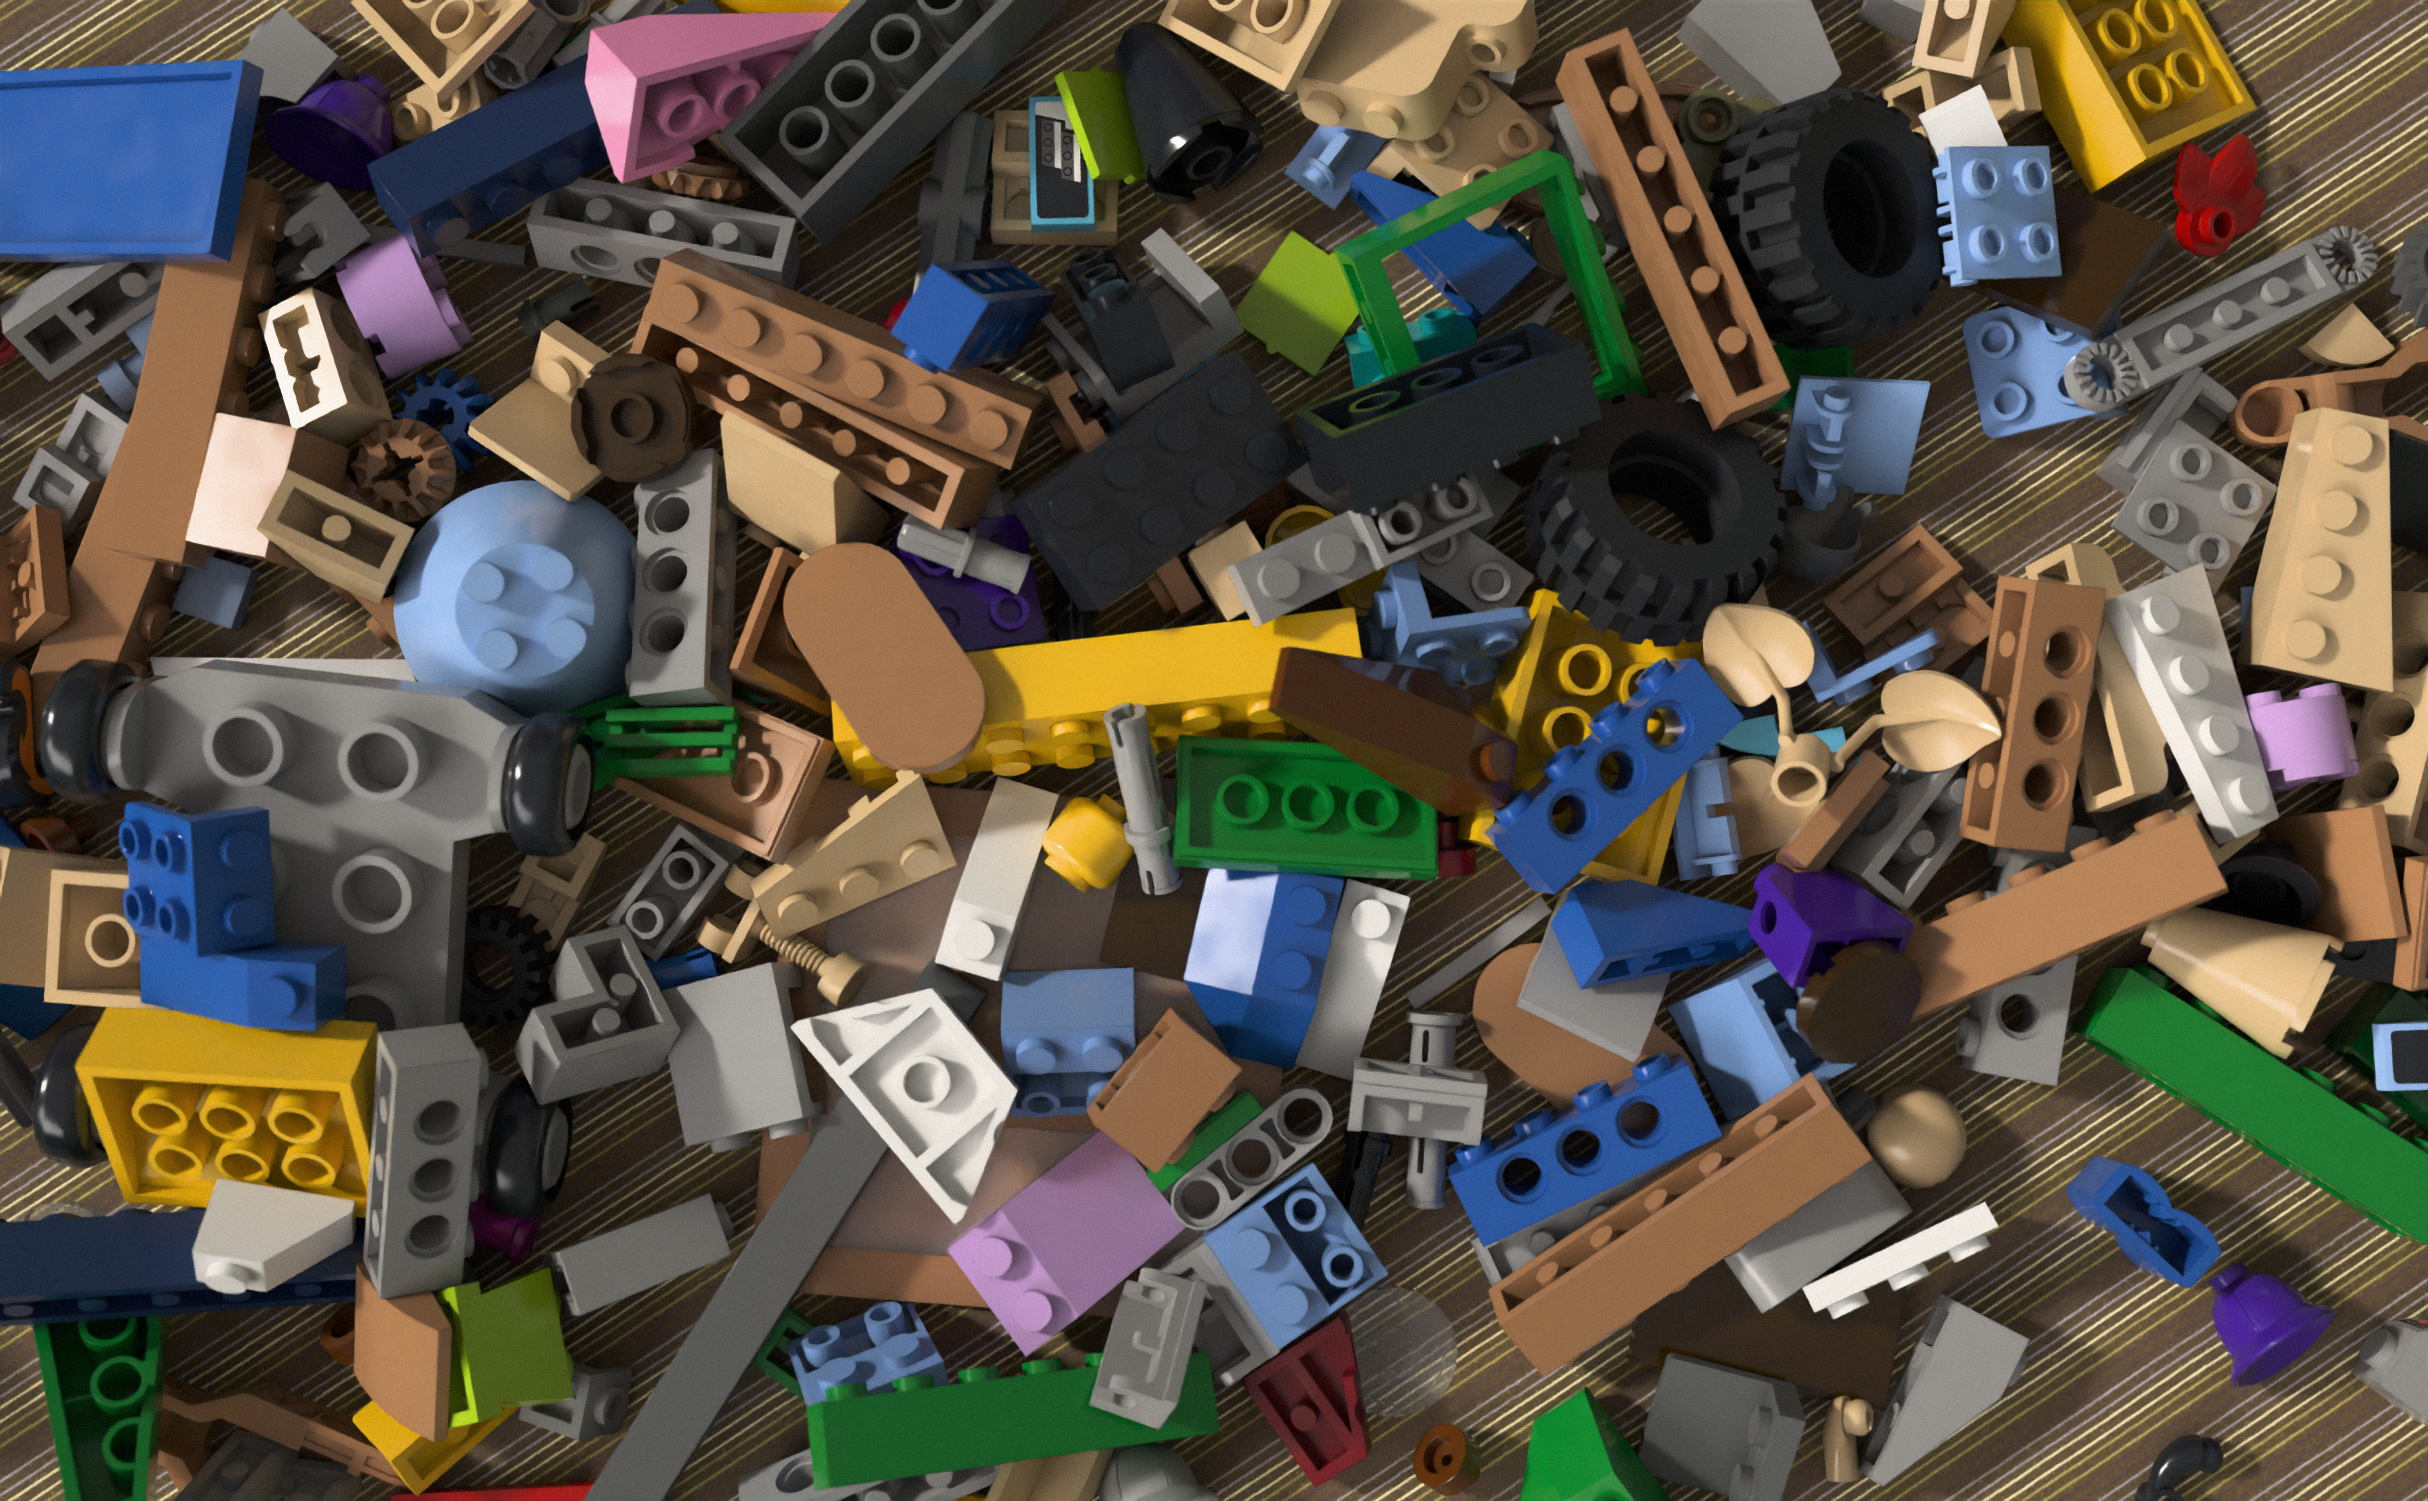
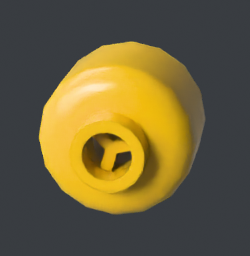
M1102 794L1096 803L1085 797L1072 798L1042 838L1044 850L1049 854L1044 864L1083 893H1086L1090 886L1097 889L1109 888L1135 854L1134 846H1131L1125 837L1123 825L1125 822H1128L1126 809L1105 794Z

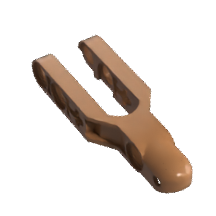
M2428 329L2420 331L2409 340L2397 342L2393 346L2395 350L2379 359L2370 368L2267 380L2243 390L2235 397L2238 400V404L2231 413H2228L2227 424L2233 437L2250 448L2285 447L2289 443L2295 414L2319 407H2326L2389 420V437L2394 429L2428 441V425H2423L2406 415L2387 417L2382 406V395L2388 382L2399 378L2403 373L2428 370Z
M164 1374L158 1464L165 1467L179 1493L212 1458L210 1439L213 1428L220 1418L298 1452L306 1447L348 1465L347 1473L356 1477L366 1473L385 1482L409 1488L384 1455L358 1429L353 1422V1418L270 1382L213 1394L174 1376Z

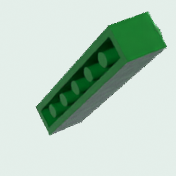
M2137 963L2132 969L2120 967L2106 968L2069 1029L2070 1033L2394 1236L2428 1245L2427 1141L2415 1136H2411L2406 1141L2389 1130L2393 1120L2382 1112L2358 1101L2352 1107L2334 1096L2337 1085L2326 1077L2305 1067H2300L2298 1072L2278 1061L2279 1056L2271 1053L2246 1033L2241 1038L2222 1026L2226 1019L2204 1002L2190 998L2188 1003H2185L2167 991L2171 982L2156 971Z
M1104 1352L1085 1355L1086 1367L1063 1370L1061 1358H1052L1022 1363L1023 1376L999 1379L998 1366L958 1371L959 1384L934 1387L933 1374L894 1379L892 1380L893 1392L868 1395L867 1383L826 1388L827 1401L806 1406L814 1491L1219 1433L1209 1352L1190 1354L1178 1404L1159 1429L1089 1405Z

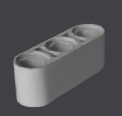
M1294 1084L1282 1090L1263 1105L1264 1111L1174 1182L1171 1191V1209L1176 1219L1185 1227L1194 1230H1207L1218 1225L1321 1143L1329 1134L1333 1123L1332 1109L1324 1094L1316 1087L1307 1084ZM1297 1098L1311 1099L1320 1107L1321 1116L1319 1122L1313 1129L1307 1132L1293 1131L1284 1122L1286 1107ZM1246 1139L1262 1141L1270 1151L1268 1163L1257 1172L1248 1173L1240 1170L1232 1159L1236 1146ZM1204 1180L1210 1182L1219 1193L1218 1203L1206 1213H1196L1189 1210L1182 1200L1181 1194L1183 1189L1193 1181Z
M1874 1156L1872 1160L1858 1168L1849 1179L1834 1184L1804 1204L1795 1215L1777 1222L1747 1242L1738 1253L1723 1258L1761 1314L1791 1296L1913 1211Z

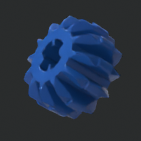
M440 368L435 382L424 373H415L417 392L413 395L403 389L395 391L398 401L406 406L404 411L391 413L393 420L403 418L418 420L436 429L437 422L448 421L449 413L454 416L453 424L442 425L440 433L452 449L456 466L467 474L475 472V462L472 454L476 451L486 457L494 455V452L468 435L471 421L496 403L495 398L487 393L479 394L481 383L472 376L467 375L458 381L457 374L451 369ZM424 459L409 460V465L416 468L415 464Z

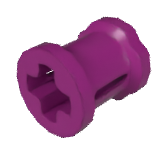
M478 1195L477 1201L469 1203L468 1218L472 1225L474 1243L509 1254V1260L512 1263L521 1265L525 1262L537 1239L543 1215L534 1220L507 1218L491 1206L488 1195Z

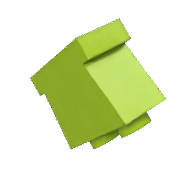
M550 1267L516 1276L480 1291L479 1282H474L433 1293L452 1327L448 1429L503 1416L502 1408L539 1406L574 1398L571 1384L573 1362L564 1346L559 1320L561 1298L558 1289L552 1282Z

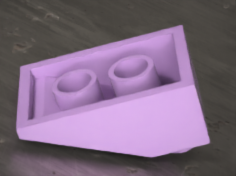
M1098 1130L960 1234L947 1248L953 1259L1026 1357L1081 1316L1186 1228L1176 1219L1170 1202L1146 1175L1147 1171L1138 1159L1101 1130Z

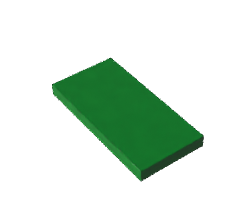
M1192 735L1178 736L1176 748L1173 866L1434 881L1438 876V811L1328 745Z

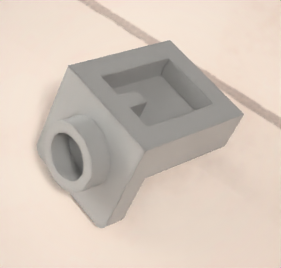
M572 1361L573 1378L571 1384L574 1398L539 1406H523L519 1416V1420L575 1440L618 1433L622 1428L623 1418L629 1406L628 1393L632 1371L621 1366L595 1369Z

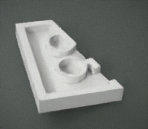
M1986 1202L1815 1281L1802 1289L1815 1313L1828 1308L1832 1318L1836 1319L1868 1304L1869 1301L1864 1293L1866 1289L1888 1280L1893 1291H1896L1930 1275L1924 1263L1949 1252L1955 1263L1990 1247L1991 1245L1985 1234L1992 1232L1998 1225Z

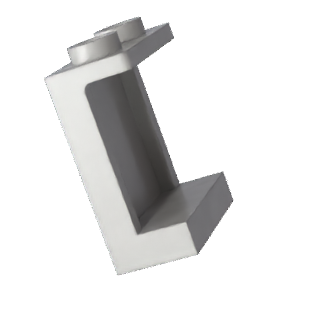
M1162 228L1141 242L1155 269L1138 282L1148 295L1176 367L1116 393L1081 323L1068 332L1051 312L1040 319L1052 338L1051 341L1044 345V348L1062 373L1068 370L1069 374L1075 371L1077 374L1072 376V379L1089 405L1095 409L1103 403L1120 423L1244 332L1222 289Z
M770 962L661 991L680 1028V1032L667 1055L685 1146L710 1143L712 1154L751 1146L749 1133L769 1129L771 1140L809 1132L807 1119L828 1114L826 1101L813 1103L810 1098L798 1036L790 1028L795 1024L789 991L804 987L801 968L795 962Z

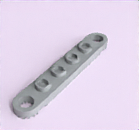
M2343 225L2340 228L2333 227L2323 234L2303 241L2130 324L2098 342L2089 344L2066 365L2064 371L2065 387L2071 398L2087 410L2105 412L2118 407L2352 292L2374 274L2373 271L2378 266V264L2374 263L2378 259L2377 254L2372 253L2375 247L2373 243L2368 245L2365 241L2368 237L2365 234L2359 236V230L2355 228L2348 230V226ZM2330 249L2339 250L2349 259L2351 271L2346 273L2347 270L2344 268L2339 271V264L2332 265L2335 259L2329 258L2332 255ZM2089 364H2093L2103 368L2111 378L2112 390L2107 389L2104 391V388L2101 386L2096 389V382L2092 384L2089 382L2092 379L2091 375L2086 376L2089 373V368L2086 367Z

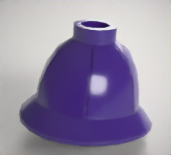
M365 73L357 74L353 81H333L314 90L299 106L281 108L272 113L264 124L265 137L270 148L280 159L310 178L322 183L329 182L332 186L353 191H375L367 165L389 154L392 148L394 129L391 114L386 107L390 99V93L379 80Z
M2242 1261L2229 1267L2209 1281V1284L2217 1293L2212 1308L2214 1324L2224 1347L2233 1360L2231 1382L2235 1387L2255 1385L2287 1367L2325 1332L2336 1315L2334 1308L2312 1304L2285 1280L2269 1273L2250 1272Z

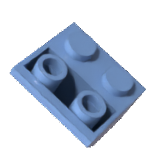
M1765 954L1665 1005L1726 1120L1752 1112L1809 1072H1812L1819 1083L1822 1084L1857 1065L1856 1062L1852 1064H1831L1816 1056L1808 1048L1807 1043L1800 1037L1795 1027L1796 1006L1804 988H1792L1789 986Z
M1134 968L1003 973L1001 1039L1005 1072L1019 1087V1091L1010 1109L1011 1118L1088 1115L1086 1109L1138 1047Z
M1313 1162L1263 1188L1218 1225L1203 1230L1204 1240L1278 1350L1388 1275V1272Z
M881 1302L869 1308L866 1313L834 1325L817 1326L805 1333L804 1336L786 1342L788 1354L807 1406L827 1401L826 1388L840 1385L867 1383L868 1395L893 1392L892 1380L927 1374H933L934 1387L949 1385L943 1360L911 1302Z

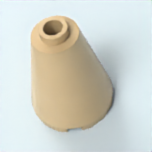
M2195 906L2148 925L2140 942L2152 948L2147 959L2148 962L2271 1053L2283 1059H2287L2294 1048L2281 1042L2286 1031L2293 1034L2296 1031L2303 1032L2334 970L2335 964L2323 959L2325 952L2329 951L2337 954L2342 951L2344 945L2343 940L2332 935Z

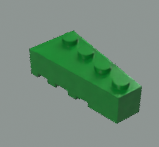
M169 1315L32 1325L65 1501H155Z

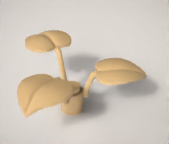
M1723 603L1716 606L1707 619L1703 634V653L1709 676L1729 700L1740 706H1756L1768 699L1772 693L1778 705L1780 727L1778 742L1781 746L1775 764L1765 757L1754 755L1728 761L1727 768L1733 802L1714 805L1716 817L1735 815L1740 852L1743 854V858L1763 854L1785 845L1824 796L1830 772L1842 771L1845 761L1879 728L1884 727L1882 743L1886 752L1893 760L1905 768L1924 772L1951 768L1964 762L1982 747L2001 738L2002 728L1996 714L1985 699L1972 687L1948 674L1919 670L1907 672L1889 680L1884 685L1881 693V704L1885 714H1877L1870 717L1837 752H1831L1828 745L1816 735L1809 733L1796 735L1792 727L1790 698L1785 688L1803 683L1811 674L1815 659L1813 639L1804 625L1792 615L1775 608L1737 603Z

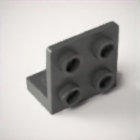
M1669 1353L1663 1366L1637 1455L1656 1478L1729 1496L1730 1501H1781L1806 1425V1418L1796 1385L1689 1356Z

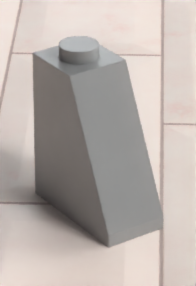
M1702 0L1687 15L1676 36L1679 41L1742 99L1760 97L1775 104L1776 107L1824 90H1831L1842 75L1811 0Z
M708 1193L689 1198L539 1255L543 1267H550L552 1282L560 1294V1315H583L732 1255L727 1241L733 1239L734 1232L725 1207L721 1202L713 1204L711 1195Z

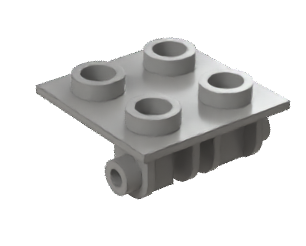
M2177 418L2170 426L2110 527L2161 561L2165 566L2161 573L2163 578L2203 562L2210 589L2214 596L2277 493L2278 487Z

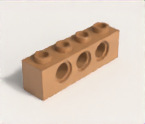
M1999 575L1980 695L1996 714L2001 724L2002 732L2000 739L1987 744L1970 757L1958 836L1994 847L2064 853L2067 832L2073 821L2072 800L2077 769L2084 754L2082 738L2088 702L2094 691L2093 671L2099 635L2105 624L2104 603L2107 589ZM2048 641H2049V642H2050L2049 652H2048L2047 656H2045L2046 646H2047V643H2048ZM2039 707V716L2035 722V713ZM2029 772V779L2026 786L2024 787V781L2026 775Z

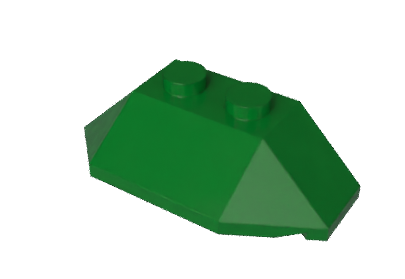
M1587 1386L1535 1417L1519 1501H1671Z

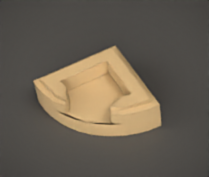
M2353 302L2341 308L2297 348L2303 355L2316 363L2340 367L2365 366L2395 350L2393 345Z

